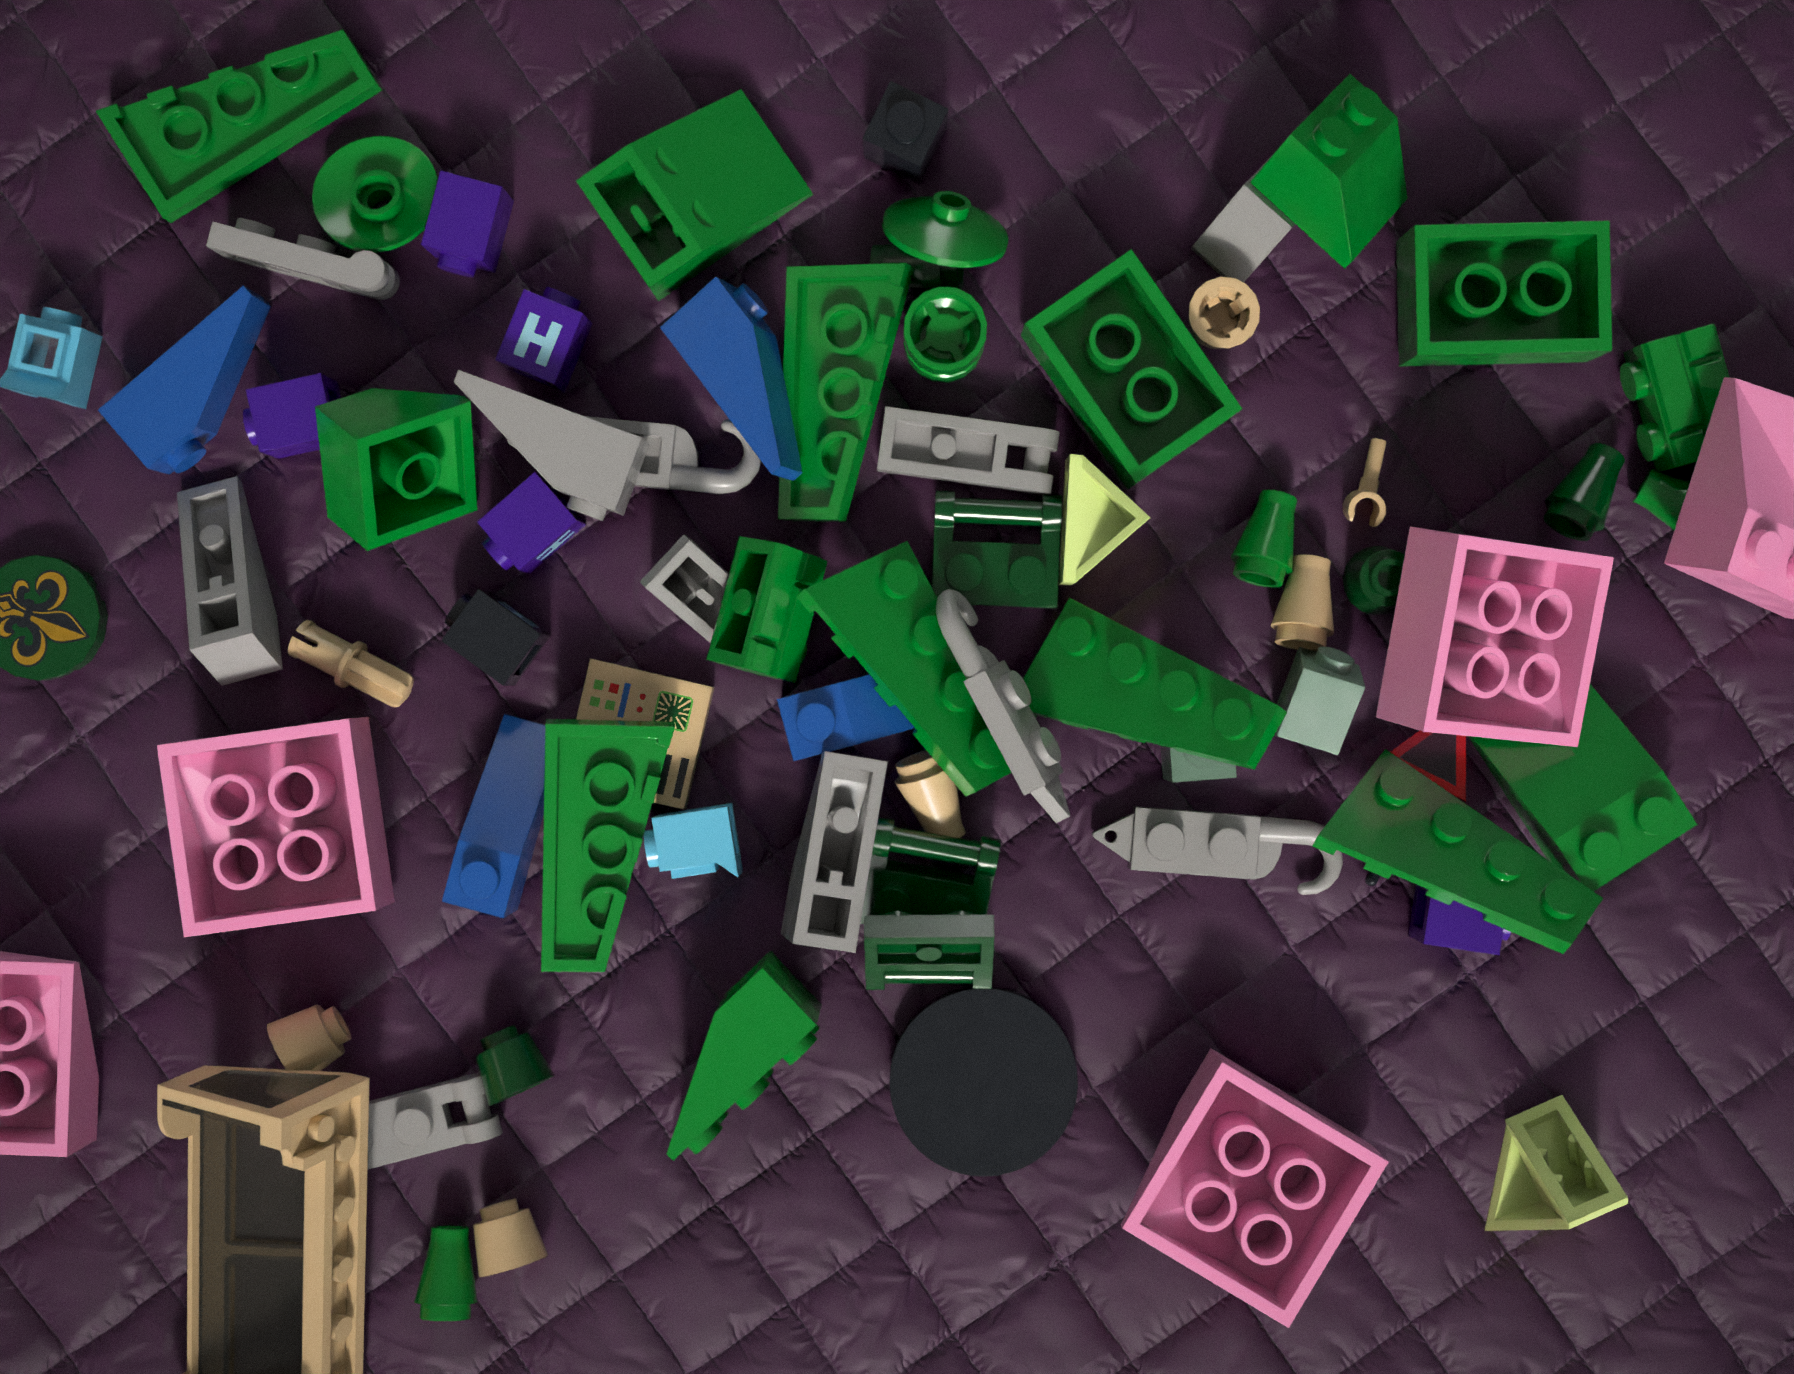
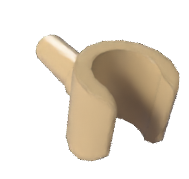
M1371 439L1359 488L1347 495L1343 502V513L1346 519L1351 522L1355 515L1356 504L1364 498H1369L1373 503V512L1369 521L1370 526H1378L1386 515L1384 500L1377 494L1378 478L1386 447L1385 440Z

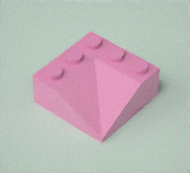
M1724 377L1664 564L1789 619H1794V397L1737 378Z
M1410 527L1376 717L1423 732L1578 747L1614 557Z
M369 717L348 718L157 745L184 937L370 912L395 902Z
M0 951V1155L68 1157L97 1140L99 1074L80 964L77 961Z
M1210 1049L1179 1100L1121 1223V1227L1289 1328L1389 1162L1372 1144L1215 1050Z

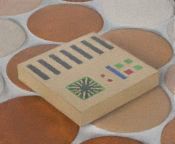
M590 659L576 719L675 722V729L661 771L654 803L686 809L715 687L597 659Z

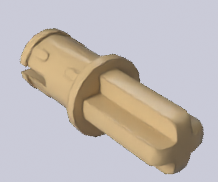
M310 620L302 622L296 631L304 635L306 640L318 645L317 647H312L292 636L288 646L289 656L298 658L335 677V685L341 688L350 685L391 707H399L407 700L412 691L414 678L410 673L367 652V644L361 641L352 644L320 628Z

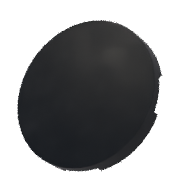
M970 987L960 990L955 989L933 999L921 1008L908 1022L896 1043L892 1055L890 1096L896 1118L910 1142L928 1159L960 1174L983 1177L998 1176L1017 1171L1032 1164L1048 1152L1059 1140L1072 1117L1077 1098L1078 1076L1075 1057L1062 1028L1040 1004L1017 991L1007 988L973 989Z

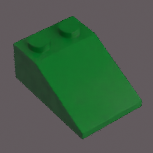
M1591 684L1589 686L1578 747L1468 736L1547 860L1592 891L1597 890L1698 825L1663 770Z

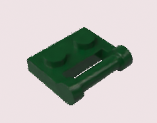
M936 491L932 589L937 598L943 591L951 589L960 592L971 606L1056 609L1058 603L1062 496L1042 495L1041 501L955 498V491ZM954 523L1040 526L1039 544L953 541Z
M878 817L860 924L864 925V915H883L893 911L906 912L911 915H946L955 911H968L975 915H987L999 859L1001 839L982 836L980 841L894 827V820ZM890 851L975 866L974 875L896 862L887 860Z
M901 911L888 912L883 915H864L866 990H885V984L972 983L973 989H992L995 939L994 915H975L968 911H955L946 915H911Z

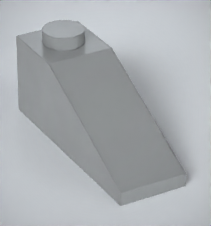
M458 370L454 383L554 489L570 496L566 508L600 521L604 520L607 510L624 516L650 444L642 437Z
M235 476L177 492L190 651L222 686L282 670L277 614L242 482Z
M828 751L822 752L791 870L781 935L792 944L856 953L887 761Z

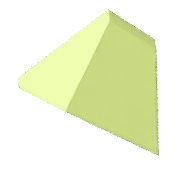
M1070 454L1065 460L1058 585L1071 586L1151 518L1084 455Z
M1563 1095L1505 1119L1506 1128L1484 1231L1571 1229L1628 1204V1196Z

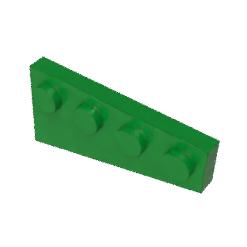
M339 30L266 54L263 61L239 69L230 66L208 73V79L178 89L169 86L147 93V99L123 107L114 104L96 110V113L162 218L173 223L382 91V88L350 37L344 30Z
M907 263L787 267L783 375L803 473L794 481L779 477V520L846 522L914 270V267Z
M908 541L818 582L796 595L810 614L816 611L835 633L831 639L848 659L854 656L876 681L877 685L874 689L889 707L896 705L915 727L913 731L915 738L965 797L1012 773L963 682L966 678L942 635L937 621V596Z
M1071 598L1068 599L1023 678L1031 696L1029 707L1035 717L1041 716L1087 730L1091 728L1141 743L1149 742L1170 747L1178 752L1255 770L1287 714L1279 705Z
M546 719L541 972H605L627 897L633 869L643 841V834L651 806L659 785L667 750L675 729V722Z
M1386 749L1319 833L1312 847L1334 855L1337 850L1365 862L1363 869L1389 879L1393 874L1427 889L1426 896L1450 905L1452 901H1456L1480 911L1484 921L1561 954H1564L1573 944L1603 900V897Z

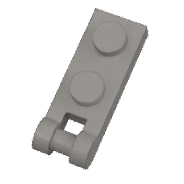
M237 218L235 227L212 222L206 246L226 259L377 300L391 298L399 288L400 278L398 272L393 266L372 251L362 250L350 258L335 255L336 245L315 237L299 234L296 244L274 238L276 231L274 228L256 221Z
M885 406L877 471L1015 490L1029 494L1051 495L1054 476L1048 474L1051 452H1056L1058 449L1060 432L1040 427ZM1008 445L1026 449L1023 470L1005 468Z
M480 1072L369 1101L368 1169L463 1144L479 1143L501 1135L503 1131L498 1114H491ZM462 1101L466 1120L453 1124L448 1103Z

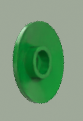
M389 136L362 138L343 146L323 164L313 186V209L323 230L340 245L355 251L365 250L374 253L393 250L409 243L425 230L438 176L429 158L413 144ZM390 200L384 207L373 209L378 202Z
M940 191L935 193L934 196L911 197L899 200L886 209L882 222L884 234L897 248L915 258L942 266L973 268L989 265L1002 258L1008 246V234L998 220L985 211L971 205L970 200L964 195L951 191Z

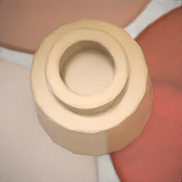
M1218 277L1208 280L1195 291L1190 301L1189 327L1191 333L1200 344L1208 348L1227 349L1243 344L1253 335L1259 324L1260 306L1256 294L1246 283L1236 278Z
M314 1005L267 1024L270 1041L286 1070L322 1071L345 1053L343 1043L351 1039V1033L346 1022L334 1006L324 1011L320 1005ZM297 1082L299 1085L305 1084L303 1082Z
M516 1198L479 1209L482 1221L473 1224L479 1277L512 1270L548 1256L529 1208L519 1209Z

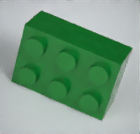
M1610 220L1414 225L1396 241L1399 366L1588 362L1612 351Z
M1132 249L1024 324L1021 333L1022 339L1127 490L1242 410L1238 401Z

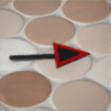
M1419 730L1390 751L1456 798L1466 802V736ZM1368 871L1365 883L1368 886L1376 885L1380 875Z

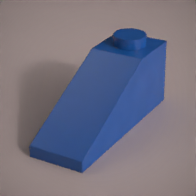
M715 277L660 328L768 471L773 475L794 481L803 472L776 335L762 319L769 311L762 300L746 284L743 283L737 288Z
M242 286L98 409L100 414L147 469L169 475L173 471L181 473L198 463L206 454L204 445L215 437L219 431L271 308L269 303L259 294Z
M870 674L777 699L793 761L822 754L823 751L831 752L915 727L896 705L889 707L874 689L877 683Z
M504 714L457 842L442 902L500 918H505L518 910L544 815L545 724Z

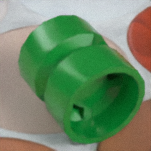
M937 287L922 293L912 302L904 320V351L908 363L920 376L932 382L950 383L967 376L976 368L983 354L986 342L987 321L982 307L972 295L954 287Z

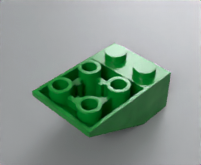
M742 89L628 144L576 180L658 301L813 195Z
M772 951L768 952L725 993L714 1013L666 1153L673 1161L687 1147L695 1155L704 1149L723 1129L721 1123L728 1116L727 1110L734 1103L742 1110L748 1107L769 1086L770 1081L768 1078L774 1072L772 1067L783 1058L788 1065L793 1064L817 1040L815 1033L820 1028L817 1022L822 1004Z

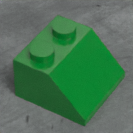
M1349 74L1289 135L1250 183L1345 269L1408 199L1398 118L1382 103L1374 91L1364 87L1355 77Z
M371 388L315 406L327 517L365 550L375 549L477 511L471 401L465 396Z

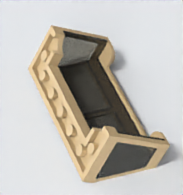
M204 1065L158 1084L157 1119L160 1130L169 1138L184 1139L188 1137L187 1371L182 1374H363L369 1078L345 1072Z

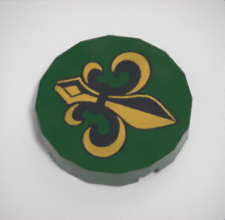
M39 555L11 560L0 568V667L16 677L52 680L69 675L74 670H79L92 661L104 642L108 613L105 601L101 600L99 591L95 587L98 585L88 572L69 560Z

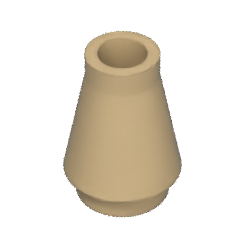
M1296 555L1293 557V572L1289 574L1271 623V627L1276 630V644L1295 650L1303 647L1317 651L1319 647H1326L1327 637L1334 635L1329 576L1331 561L1329 559L1315 555Z
M924 750L897 762L895 766L899 777L895 780V784L924 831L957 838L962 837L966 832L961 821L957 786L932 756Z

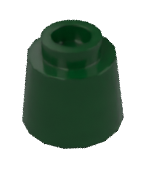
M1384 546L1366 547L1354 554L1347 563L1343 575L1344 592L1351 604L1360 611L1372 615L1389 614L1394 611L1405 555Z
M515 1025L480 1040L484 1052L477 1055L476 1060L489 1106L520 1094L555 1076L530 1034L519 1035Z

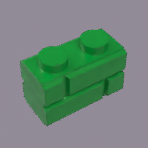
M1715 324L1650 341L1623 352L1626 363L1620 367L1621 385L1627 398L1631 401H1637L1643 422L1637 428L1638 446L1645 460L1653 461L1655 469L1659 472L1697 462L1724 377L1730 378Z
M740 536L737 541L706 660L753 674L796 683L800 665L806 656V641L814 611L810 614L796 595L804 589L823 581L828 561L785 544Z

